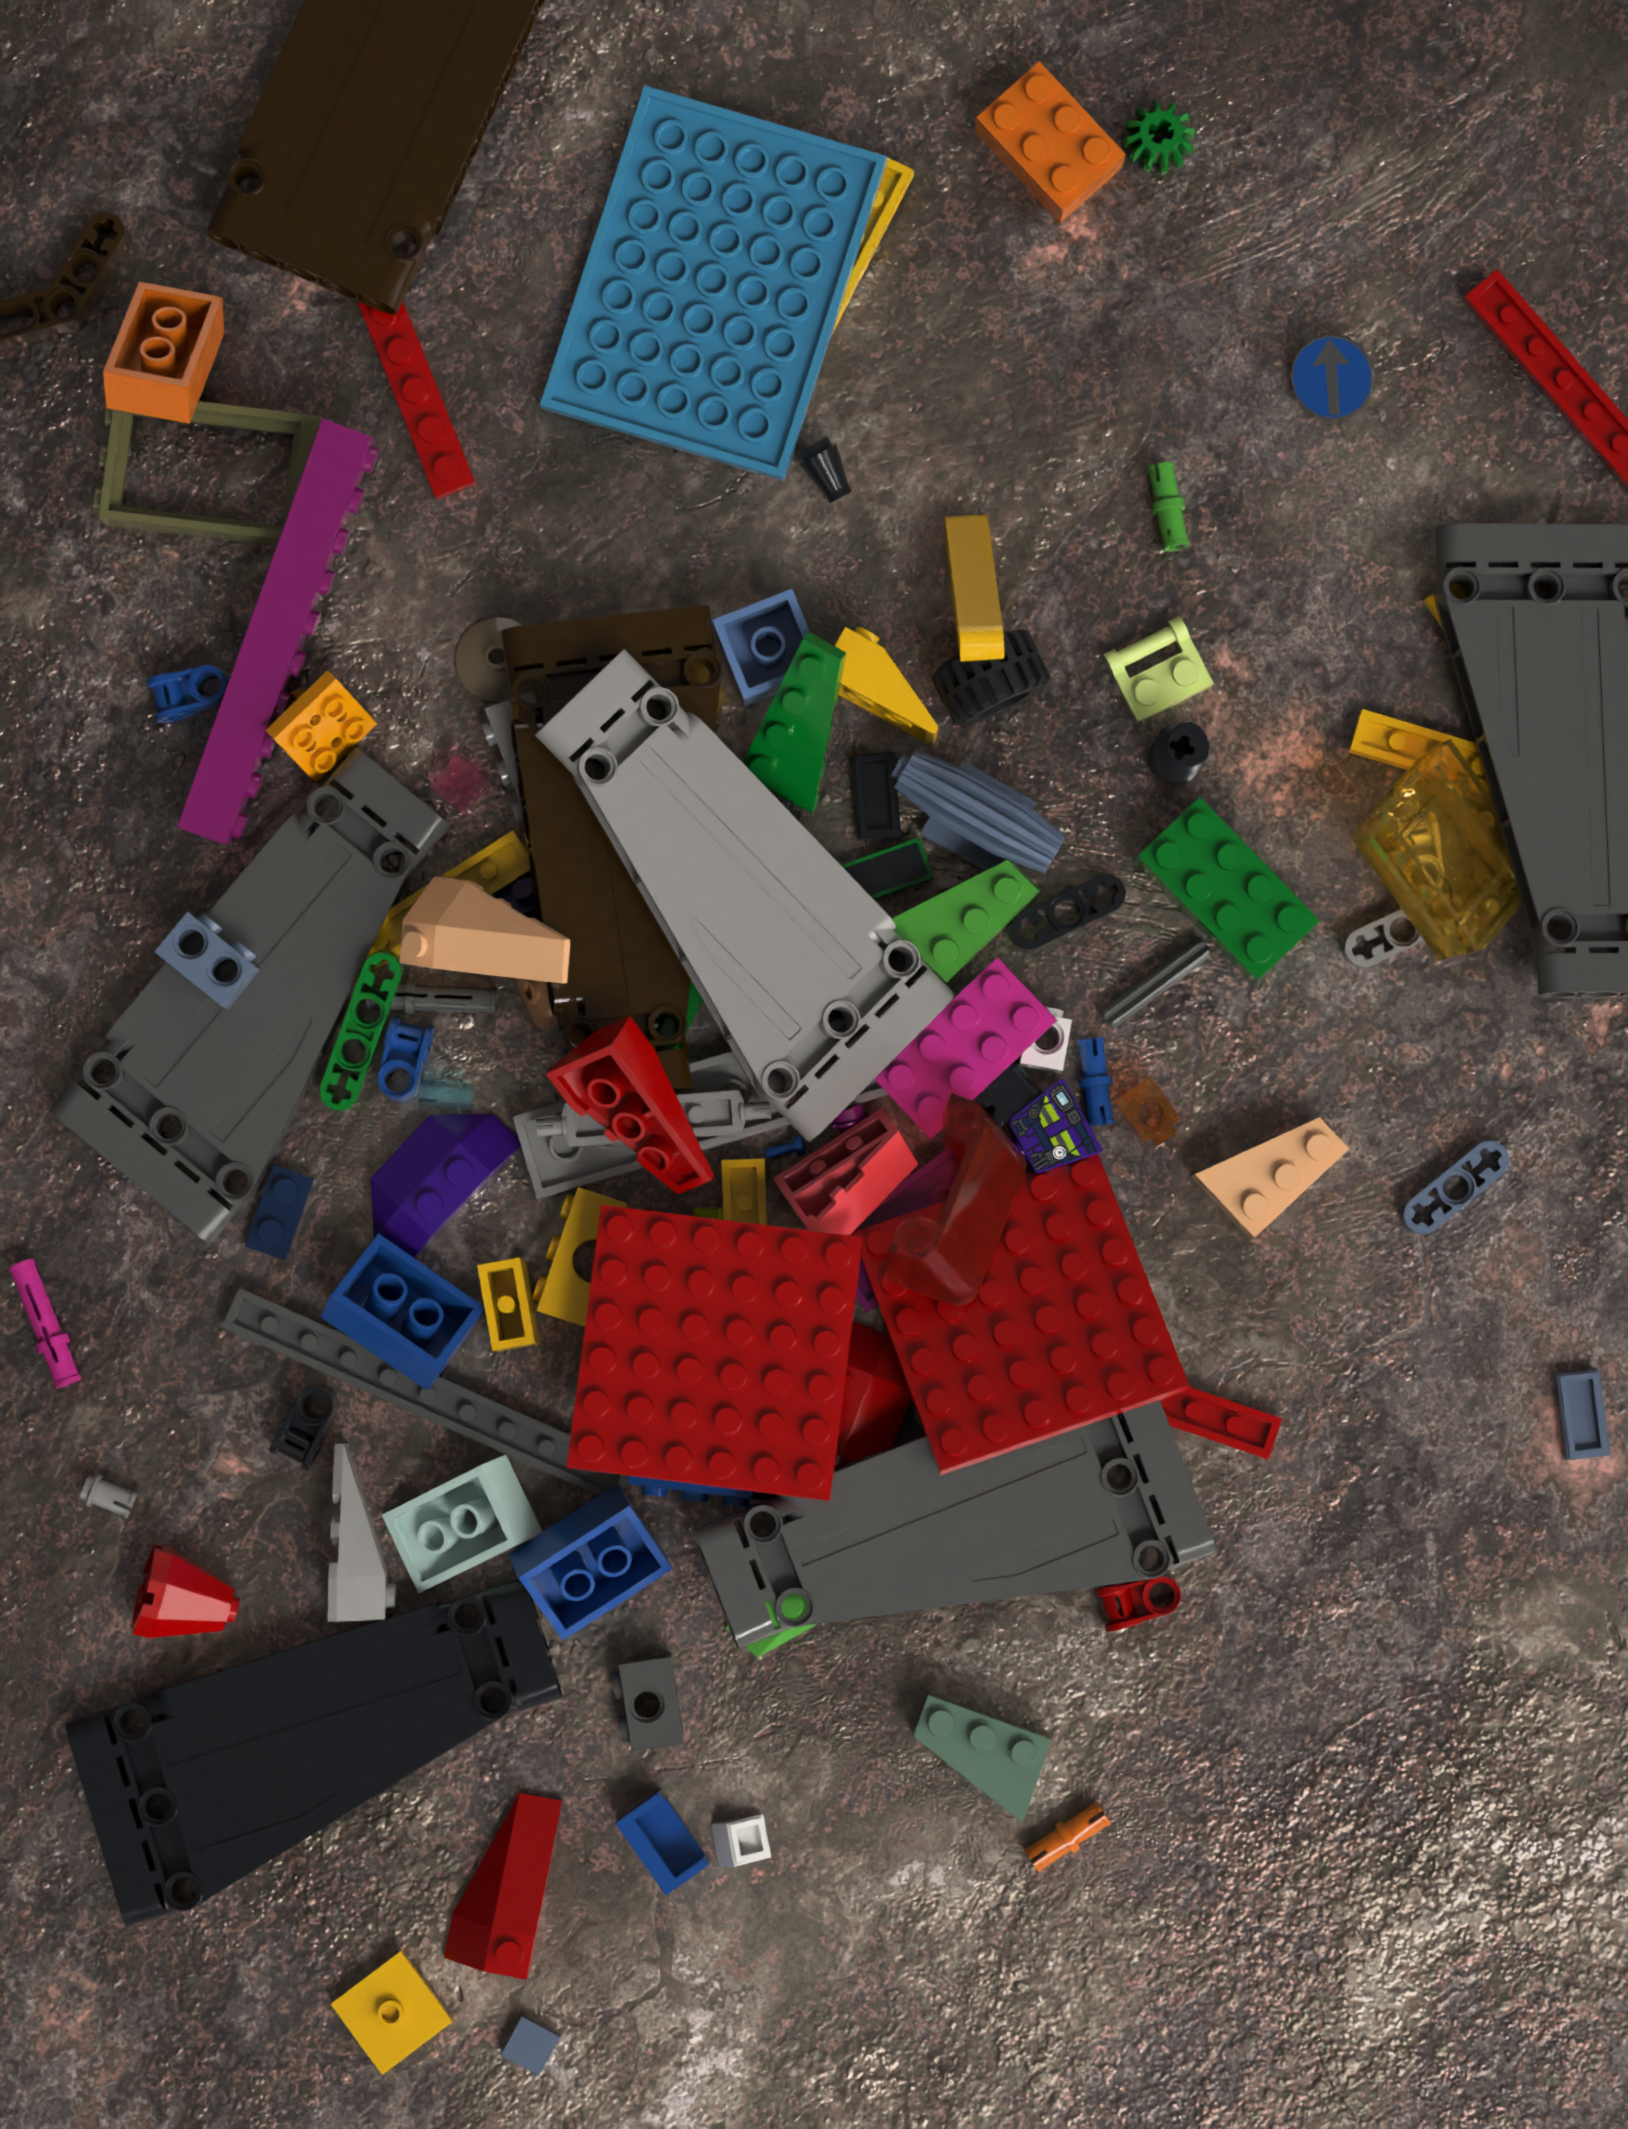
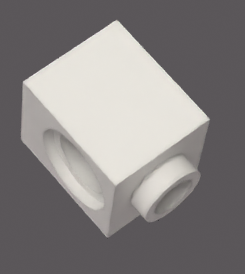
M1046 1007L1058 1020L1050 1027L1057 1035V1045L1051 1050H1042L1034 1042L1020 1056L1019 1065L1021 1067L1060 1074L1064 1067L1072 1020L1063 1018L1064 1011Z

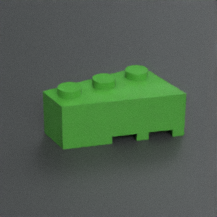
M1006 860L892 918L896 926L894 931L903 940L914 944L920 952V957L948 983L1002 931L1041 889L1014 862Z

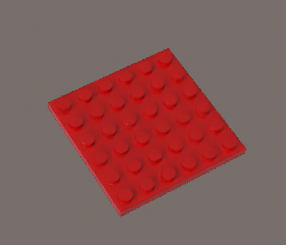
M1099 1154L1037 1175L1035 1171L852 1232V1236L863 1237L861 1263L940 1476L1189 1390L1188 1380Z
M601 1205L567 1468L831 1501L863 1237Z

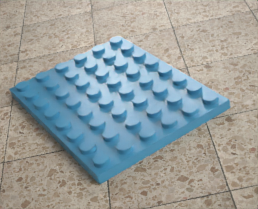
M644 85L549 374L540 407L550 412L785 481L888 162L887 156Z

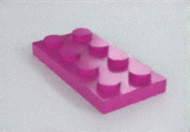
M997 957L874 1080L930 1139H933L1058 1020Z

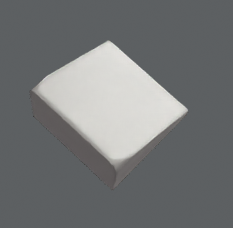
M763 1814L711 1825L720 1867H736L771 1858Z

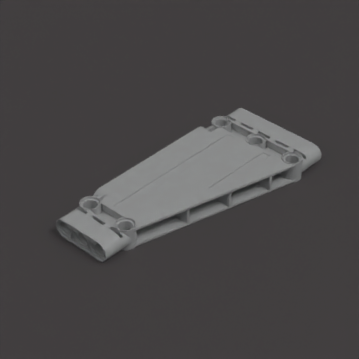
M625 649L535 734L572 773L573 780L580 788L758 1097L770 1102L807 1142L818 1136L955 997L956 994L921 959L917 947L910 941L903 940L894 931L896 929L895 923L875 900L717 735L695 714L691 712L686 713L679 706L675 694L667 688H662ZM646 684L649 689L634 702L631 697ZM655 699L664 705L666 714L663 720H656L649 716L646 709L648 700ZM616 714L619 718L603 732L600 727ZM585 743L588 748L572 762L569 757ZM587 759H596L602 763L605 771L602 780H594L585 772V762ZM892 950L899 951L905 958V968L902 972L893 970L889 965L888 958ZM918 970L921 971V972H920L919 974H917L907 985H905V983H906ZM890 999L891 1001L877 1015H875V1013ZM833 1009L840 1011L845 1017L846 1025L841 1033L835 1032L829 1026L828 1017ZM860 1029L861 1031L845 1046L844 1044ZM830 1059L831 1062L815 1076L814 1074ZM772 1070L779 1071L785 1077L786 1085L780 1094L773 1092L768 1086L767 1079ZM800 1089L801 1092L785 1107L784 1104Z

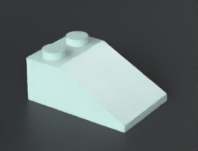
M507 1455L484 1463L382 1514L418 1594L542 1533L541 1527Z

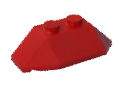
M854 1321L835 1469L892 1447L912 1399L889 1336Z

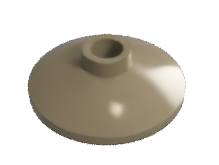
M489 618L472 626L460 640L456 651V669L463 685L474 696L493 703H501L508 700L509 685L505 660L500 665H494L489 661V657L496 650L504 652L501 631L511 627L523 626L519 622L508 618ZM524 683L519 685V695L528 692L533 684Z

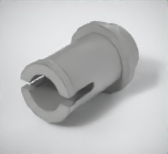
M98 1474L97 1477L88 1475L79 1499L86 1501L87 1507H91L94 1504L128 1519L138 1492H132L104 1481L101 1474Z

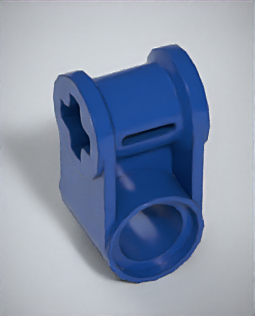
M202 665L184 671L156 675L147 679V687L153 689L157 706L156 723L175 722L195 714L219 709L230 678L215 666ZM211 677H218L221 681L219 692L212 697H204L202 694L203 683Z
M391 1017L385 1037L383 1057L377 1080L381 1091L388 1099L403 1103L411 1100L416 1095L424 1065L428 1060L432 1047L435 1026L428 1024L423 1028L400 1022L399 1017ZM401 1037L408 1038V1039H412V1040H416V1041H418V1042L411 1041V1040H407V1039H403V1038H401ZM398 1070L407 1072L410 1076V1083L406 1089L400 1092L388 1089L387 1080L389 1075Z

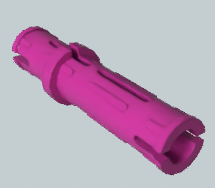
M32 1258L9 1267L8 1270L12 1275L23 1307L37 1338L36 1350L38 1354L43 1353L55 1383V1389H59L82 1378L77 1371L67 1343L70 1342L69 1336L61 1331L50 1299L36 1268V1262Z

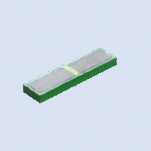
M920 837L841 865L874 900L934 879Z

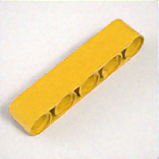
M988 515L944 517L945 545L960 662L1004 659L1003 625Z

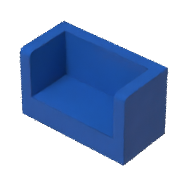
M660 1789L619 1817L615 1823L665 1895L671 1893L709 1865V1858Z

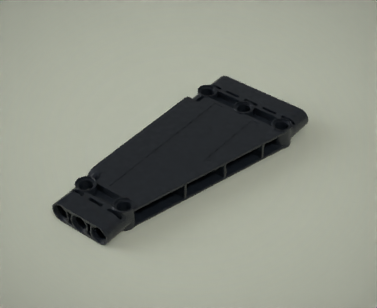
M517 1579L441 1604L440 1602L429 1604L388 1617L385 1620L372 1622L152 1692L150 1696L68 1721L66 1723V1730L118 1906L125 1925L130 1928L174 1913L191 1910L502 1717L561 1699L563 1696L534 1599L521 1581ZM489 1595L492 1610L496 1619L495 1623H493L491 1614L485 1599V1596ZM469 1603L478 1608L480 1620L475 1627H465L457 1619V1611L462 1604ZM498 1636H501V1639H502V1642H503V1645H504V1649H505V1652H506V1655H507V1658H508V1662H509V1664H507V1665H506L505 1660H504V1657H503V1653H502V1650H501V1647H500V1644H499ZM511 1678H514L516 1688L522 1703L521 1705H518L515 1692L511 1683ZM495 1687L504 1692L506 1704L503 1709L493 1711L485 1706L483 1703V1693L486 1689ZM130 1709L139 1710L144 1715L146 1724L142 1732L136 1733L127 1728L125 1716ZM154 1794H163L170 1800L171 1810L167 1816H159L152 1811L150 1801ZM179 1878H187L194 1882L197 1891L194 1899L185 1900L178 1896L175 1885Z

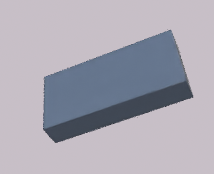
M1600 1369L1554 1374L1565 1460L1610 1456Z

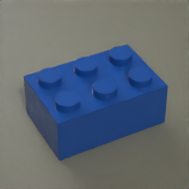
M378 1233L330 1295L321 1318L428 1391L474 1330L485 1308Z
M619 1483L508 1554L519 1580L562 1640L576 1633L673 1569L662 1546Z

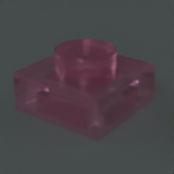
M456 754L430 788L458 811L466 815L492 780L462 756Z

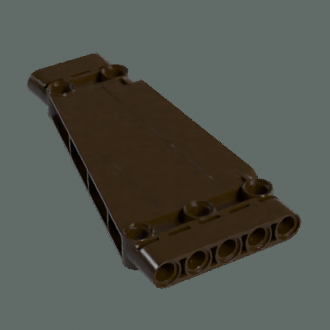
M686 606L523 625L504 629L501 631L509 685L507 699L513 713L510 725L537 920L570 939L567 983L546 982L551 1012L557 1019V1044L561 1050L562 1058L576 1048L570 1043L568 1038V1032L572 1026L585 1028L589 1036H591L597 1030L631 1016L655 1051L657 1047L679 1044V1049L656 1053L674 1091L693 1088L685 1037L691 979L580 788L573 780L572 773L535 734L611 662L608 660H613L623 649L662 688H667L675 694L679 706L686 713L691 712L695 714L715 733L722 666L720 660L716 657L709 606ZM693 663L704 665L709 672L708 682L699 683L695 681L689 672L690 665ZM524 683L535 685L539 690L540 700L536 703L525 702L519 695V685ZM645 684L631 699L636 702L649 687ZM655 699L648 700L646 709L649 716L656 720H663L666 714L664 705ZM614 714L600 729L605 732L619 717ZM584 743L569 759L574 762L588 746ZM596 759L586 760L585 772L594 780H602L605 773L602 763ZM665 1014L673 1020L674 1032L670 1037H663L656 1032L654 1021L657 1015Z

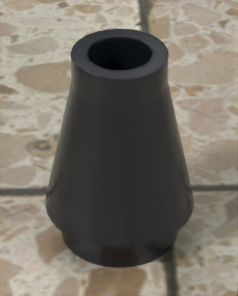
M828 436L798 452L802 463L799 465L823 492L829 503L852 492L847 482L837 444L832 445Z

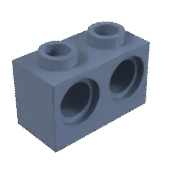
M187 911L154 952L220 1006L228 1010L260 971L251 963L256 955L237 940L230 946L217 936L223 928L203 912L196 919ZM192 933L202 934L204 938L202 950L196 955H186L183 951L184 939ZM226 960L235 961L238 966L236 977L227 983L219 982L216 976L219 964Z

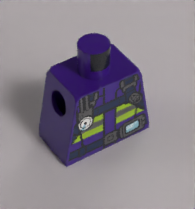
M1064 1079L1057 1081L1006 1123L1013 1139L993 1149V1153L1004 1172L1027 1161L1030 1169L1035 1171L1036 1175L1103 1151Z

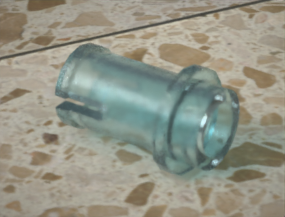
M421 1079L418 1098L422 1099L418 1101L419 1106L456 1108L457 1113H463L464 1109L471 1110L474 1102V1085L466 1084L465 1079H460L459 1083Z

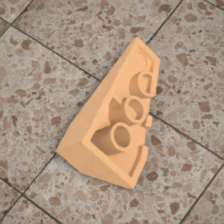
M434 876L403 919L400 963L432 969L563 984L567 983L570 939L534 917L528 918L511 908L512 904L504 899H496L484 892L483 887L474 881Z

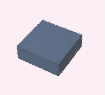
M522 2014L501 2056L540 2076L561 2035Z

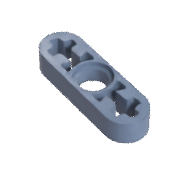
M1484 1141L1475 1145L1404 1204L1401 1211V1219L1406 1229L1418 1235L1435 1231L1500 1178L1509 1166V1154L1505 1147L1495 1141ZM1481 1150L1487 1154L1495 1151L1498 1155L1494 1162L1497 1166L1496 1171L1490 1168L1482 1170L1476 1175L1478 1179L1482 1180V1183L1476 1186L1473 1176L1461 1168V1166L1467 1162L1469 1169H1473L1482 1161V1157L1479 1154ZM1451 1175L1460 1176L1467 1184V1192L1460 1200H1451L1444 1193L1443 1184ZM1434 1189L1437 1199L1447 1206L1449 1210L1443 1213L1441 1206H1439L1428 1215L1431 1221L1428 1226L1423 1222L1414 1224L1412 1218L1416 1213L1413 1206L1415 1204L1421 1208L1428 1206L1435 1200L1428 1195Z

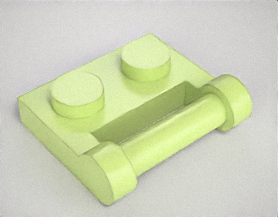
M1180 616L1168 621L1167 627L1118 652L1112 649L1102 654L1104 662L1136 724L1212 687L1214 684ZM1176 642L1181 653L1129 678L1125 670L1126 666Z

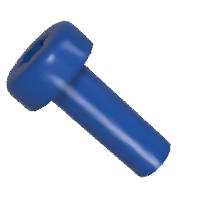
M797 1135L793 1137V1142L766 1148L767 1157L773 1158L797 1152L798 1156L806 1154L803 1137Z

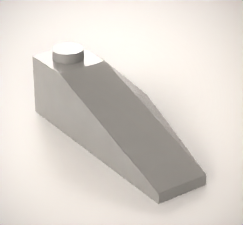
M336 1443L334 1447L332 1499L333 1505H337V1514H333L330 1538L332 1540V1548L337 1549V1558H333L332 1562H329L327 1622L385 1620L389 1617V1610H396L397 1585L389 1583V1571L348 1443Z

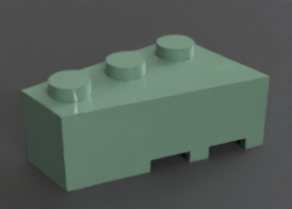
M926 1691L912 1731L913 1737L1023 1823L1052 1741L1050 1736Z

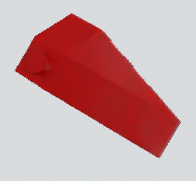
M631 1016L597 1030L546 1072L547 1077L570 1108L581 1117L586 1113L605 1128L603 1134L612 1142L619 1139L637 1154V1162L675 1193L680 1194L711 1181L714 1177L655 1049Z
M523 1792L519 1793L452 1914L444 1958L483 1972L527 1980L531 1971L563 1800Z

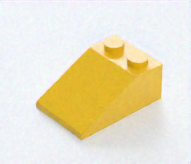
M845 627L835 644V647L846 652L838 696L932 747L939 727L884 647L877 644L880 639L864 628L857 627L853 631Z

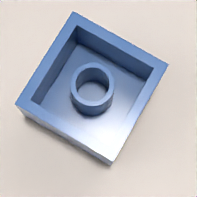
M793 589L712 620L713 630L744 707L776 695L803 638L810 632Z

